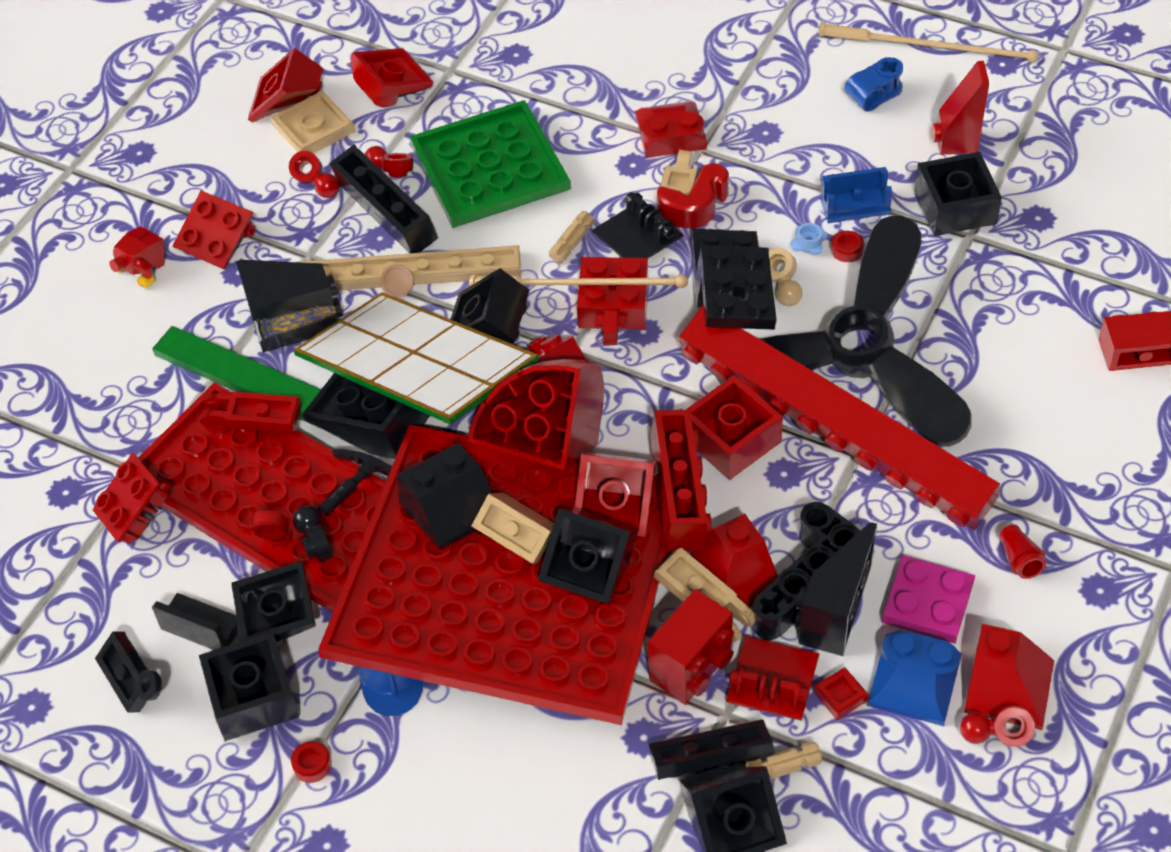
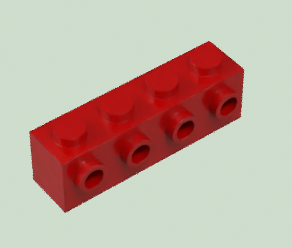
M654 410L650 440L653 460H656L655 476L666 552H676L679 548L685 551H703L705 536H711L712 520L711 514L706 513L705 508L707 505V488L705 484L701 483L703 464L701 456H697L696 451L698 449L697 429H693L690 410Z

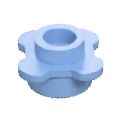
M805 223L797 227L795 230L796 238L791 242V248L795 251H803L813 255L822 253V242L827 239V233L814 223Z

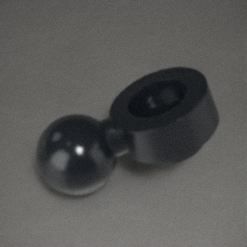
M304 505L295 511L293 525L298 532L307 535L301 541L308 558L316 557L318 563L333 558L328 540L321 527L322 516L317 508L311 505Z

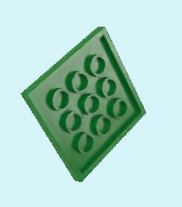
M525 100L409 136L411 147L452 228L571 189V181Z

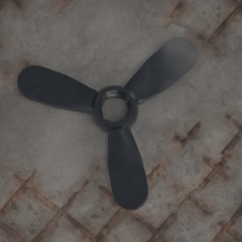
M888 216L881 219L872 230L860 265L854 306L844 308L835 314L827 325L826 331L778 335L760 340L810 370L832 364L840 373L852 378L871 376L893 408L919 434L937 446L949 447L960 443L967 437L972 427V414L967 403L938 376L894 348V332L887 317L907 287L921 248L922 234L912 220L903 216ZM868 330L878 336L879 342L871 349L859 352L850 351L842 347L841 339L849 332ZM716 377V379L719 381L720 384H722L723 382H725V381H722V380H720V379H718V378Z

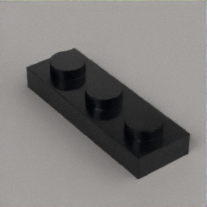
M763 719L649 743L650 757L658 780L676 778L688 773L774 755L773 741Z

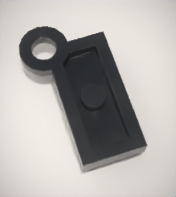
M112 631L96 655L95 660L127 713L140 712L147 701H153L159 697L162 689L161 677L156 671L147 669L125 632Z

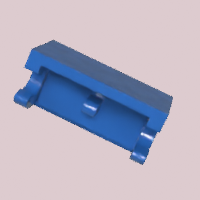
M886 167L822 176L821 203L827 223L891 215L892 187L887 186L888 172Z

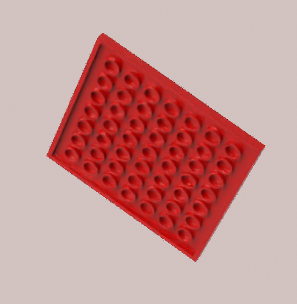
M409 424L318 648L319 658L622 725L660 584L654 578V574L666 561L668 554L665 549L656 476L654 475L646 537L637 536L627 569L610 604H606L538 581L547 547L539 562L532 564L476 530L440 550L402 508L398 500V474L459 442L480 465L492 493H505L555 523L559 508L575 507L581 459L566 470H561L467 442L468 436Z

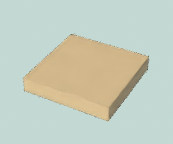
M323 91L271 116L272 125L296 152L305 150L315 153L355 132L352 121Z

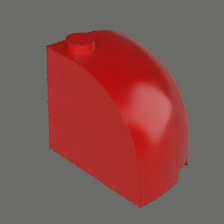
M559 359L537 363L516 372L498 384L486 400L480 404L473 418L467 442L566 470L581 458V454L584 451L589 452L597 446L604 403V379L601 368L593 362Z

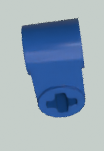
M893 57L880 59L877 63L850 76L845 83L844 92L863 110L870 112L879 105L901 94L902 82L900 81V76L903 73V63Z

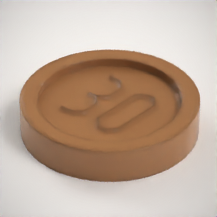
M396 264L387 267L383 271L380 283L386 294L399 298L407 295L412 290L414 278L408 268Z

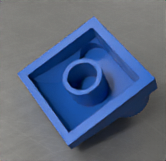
M898 630L886 634L867 706L944 726L962 653L947 641L909 631Z

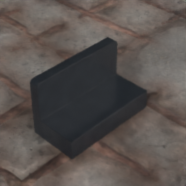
M176 593L169 605L156 601L152 606L161 630L212 650L231 645L239 632L236 615L180 593Z

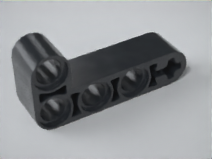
M811 502L801 510L799 538L808 550L755 598L753 613L756 622L752 625V628L758 637L766 640L777 639L795 624L799 610L796 608L798 594H792L790 591L799 592L801 586L808 587L812 574L816 571L815 569L825 563L841 548L840 546H844L860 531L854 524L830 506L822 502Z

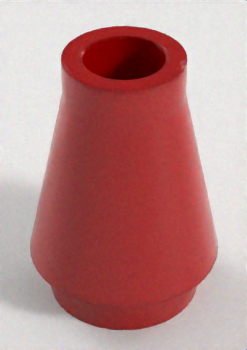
M1012 524L1002 529L999 537L1003 542L1011 571L1022 579H1031L1042 573L1046 567L1045 552L1025 535L1018 525Z

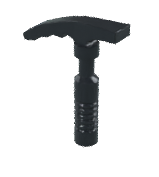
M334 449L332 452L335 459H344L349 462L354 461L358 465H362L357 469V474L351 479L347 478L318 506L319 511L328 517L337 506L357 489V485L364 478L368 479L373 472L388 477L392 466L366 453L348 449Z

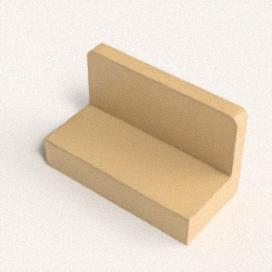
M491 493L486 497L471 526L532 564H536L549 543L554 523L505 493Z

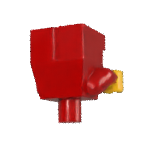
M142 226L127 232L114 246V259L109 262L110 268L117 273L124 270L132 275L142 273L137 278L138 285H143V288L151 286L155 283L152 268L159 269L164 266L163 238L151 233V231Z

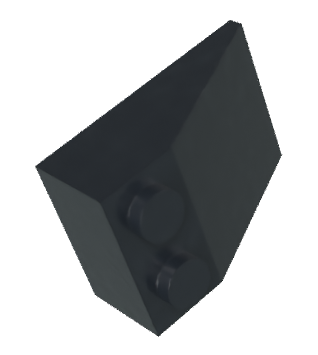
M334 373L303 412L302 417L307 422L371 455L395 459L409 424L423 427L430 415Z
M869 522L813 572L808 587L801 586L796 603V608L799 610L794 628L800 629V645L839 656L844 655L872 567L877 531L876 523Z

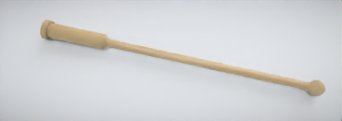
M821 22L819 37L829 36L860 41L876 39L1025 58L1029 62H1035L1038 59V53L1035 50L1019 52L871 33L869 29L826 24V22Z
M472 274L469 279V286L486 276ZM683 274L676 276V278L522 279L520 276H512L522 285H676L678 288H685L688 285V278Z

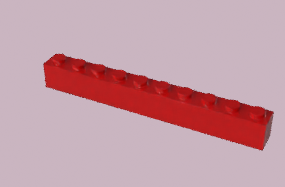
M704 305L678 336L682 354L694 364L701 362L710 368L711 373L722 381H726L735 375L782 416L787 415L794 419L797 426L808 434L815 432L825 438V442L837 452L846 451L854 456L855 461L869 471L875 469L885 475V479L892 486L898 489L906 488L916 494V499L929 508H934L935 506L947 513V518L960 527H965L966 525L976 530L998 499L1000 491L999 482L744 329L705 327Z

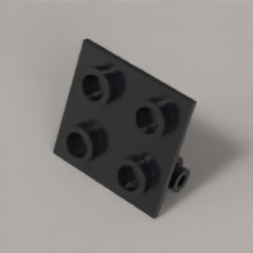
M633 192L628 193L624 199L626 203L625 210L592 229V232L621 258L649 259L683 237V234L674 227V223L671 220H666L658 209H655L652 204L646 203L641 194Z

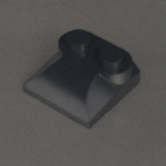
M303 561L231 583L240 642L273 631L279 647L284 639L316 626Z

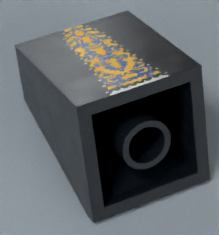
M261 260L236 261L262 352L309 340L337 322L338 317L343 316L338 297L332 298V296L338 294L333 275L326 276L322 263Z

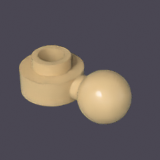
M773 248L769 250L772 281L779 283L776 289L777 300L782 305L794 306L801 300L803 293L799 283L791 280L797 269L796 259L784 248ZM780 263H785V268L777 272V266Z

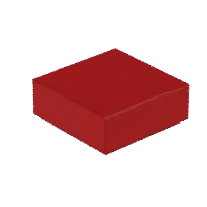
M846 667L815 685L813 692L837 721L868 702L869 694Z

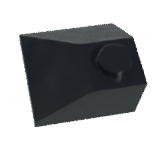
M765 766L714 768L679 780L688 816L703 852H765L787 844L770 776Z

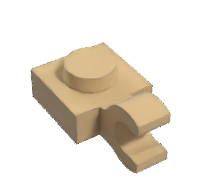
M679 150L676 166L665 167L661 186L681 191L685 195L689 194L697 179V170L691 169L692 162H690L692 151Z

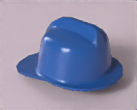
M357 666L365 701L376 713L385 716H398L410 711L419 702L423 693V681Z

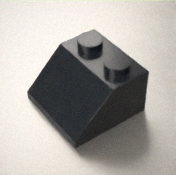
M499 268L458 294L450 320L513 344L520 334L519 325L522 316L527 310L526 301L530 290Z
M459 442L397 475L399 504L440 550L477 530L471 525L486 497L492 491L480 465Z
M572 506L559 508L538 581L610 604L629 564L639 528Z

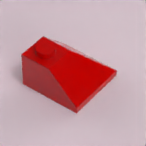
M293 48L260 77L248 120L255 122L283 111L305 100L308 96L317 94L322 86L320 79L323 67L296 48Z
M745 513L713 528L711 536L705 537L703 551H692L690 553L695 560L737 594L736 597L746 604L748 608L753 606L757 595L778 577L764 539Z
M982 624L964 713L977 712L985 715L987 718L994 719L996 713L1001 708L1008 705H1018L1030 713L1034 720L1035 729L1042 730L1054 659L1022 632ZM1011 718L1007 723L1020 725V720Z

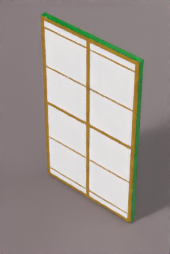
M383 292L294 349L295 356L450 425L483 402L503 380L539 361L538 354Z

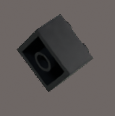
M981 152L918 163L914 191L934 236L997 224L1002 196Z
M273 631L199 655L214 716L224 741L299 717Z

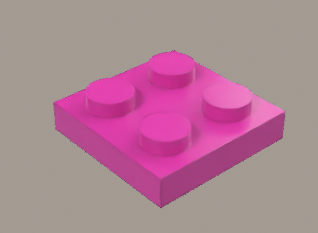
M902 555L883 613L882 623L956 644L976 575Z

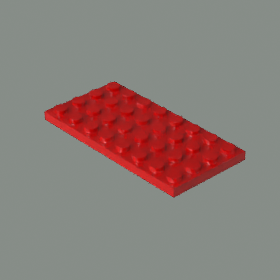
M214 382L139 456V459L157 480L162 478L172 485L168 490L171 494L161 507L266 572L303 561L311 600L333 613L386 481L372 474L368 479L364 478L357 485V489L337 506L328 517L321 513V527L328 540L333 558L318 563L316 557L309 559L301 541L307 535L298 532L293 525L295 511L304 505H311L318 509V506L347 478L351 479L358 473L357 469L360 466L344 459H335L331 449L296 429L294 433L226 428V426L222 429H215L203 426L199 422L200 414L205 410L213 411L205 405L206 395L214 392L232 393ZM258 511H274L283 514L289 520L287 535L279 540H267L256 536L250 529L253 514Z

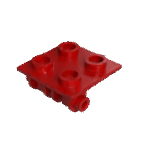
M201 190L172 247L225 270L240 238L252 237L255 233L256 228L250 220L253 212Z
M132 452L126 462L119 466L116 476L108 488L98 496L96 505L92 510L117 542L120 543L122 540L127 544H131L133 540L138 541L148 526L146 522L150 523L152 521V518L143 512V509L152 514H157L158 509L152 504L161 507L171 494L168 490L172 485L162 478L157 480L139 457Z
M745 636L736 669H732L729 681L731 686L726 703L802 721L819 653Z

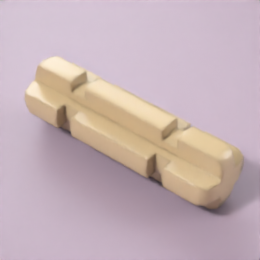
M581 211L558 239L556 245L550 249L549 257L558 264L566 260L571 251L574 250L585 236L586 231L594 224V217L589 215L587 211Z
M810 742L800 745V750L793 747L767 756L764 761L760 758L745 763V767L765 766L768 769L770 778L774 779L800 771L803 765L806 768L820 765L822 763V754L818 744Z

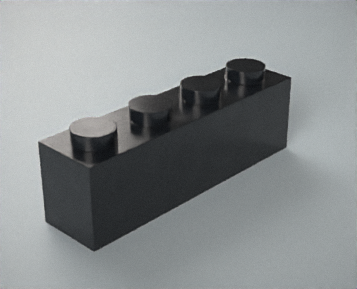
M352 145L329 163L339 185L408 253H420L438 239L429 215L358 147Z

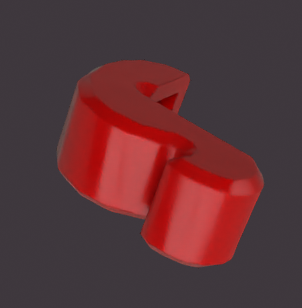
M718 163L704 165L688 195L675 189L659 186L657 189V209L666 220H671L675 227L692 229L705 226L714 217L716 199L724 202L728 197L729 172L727 168Z

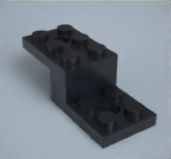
M692 228L691 247L696 307L704 305L705 327L775 330L777 318L768 248L759 247L757 231Z

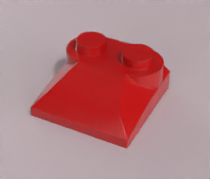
M404 48L352 53L350 65L353 79L372 102L379 107L394 105L399 95L427 89L433 85V80Z
M679 102L635 110L645 158L678 154L679 150L699 151L707 149L704 120L699 115L695 102Z

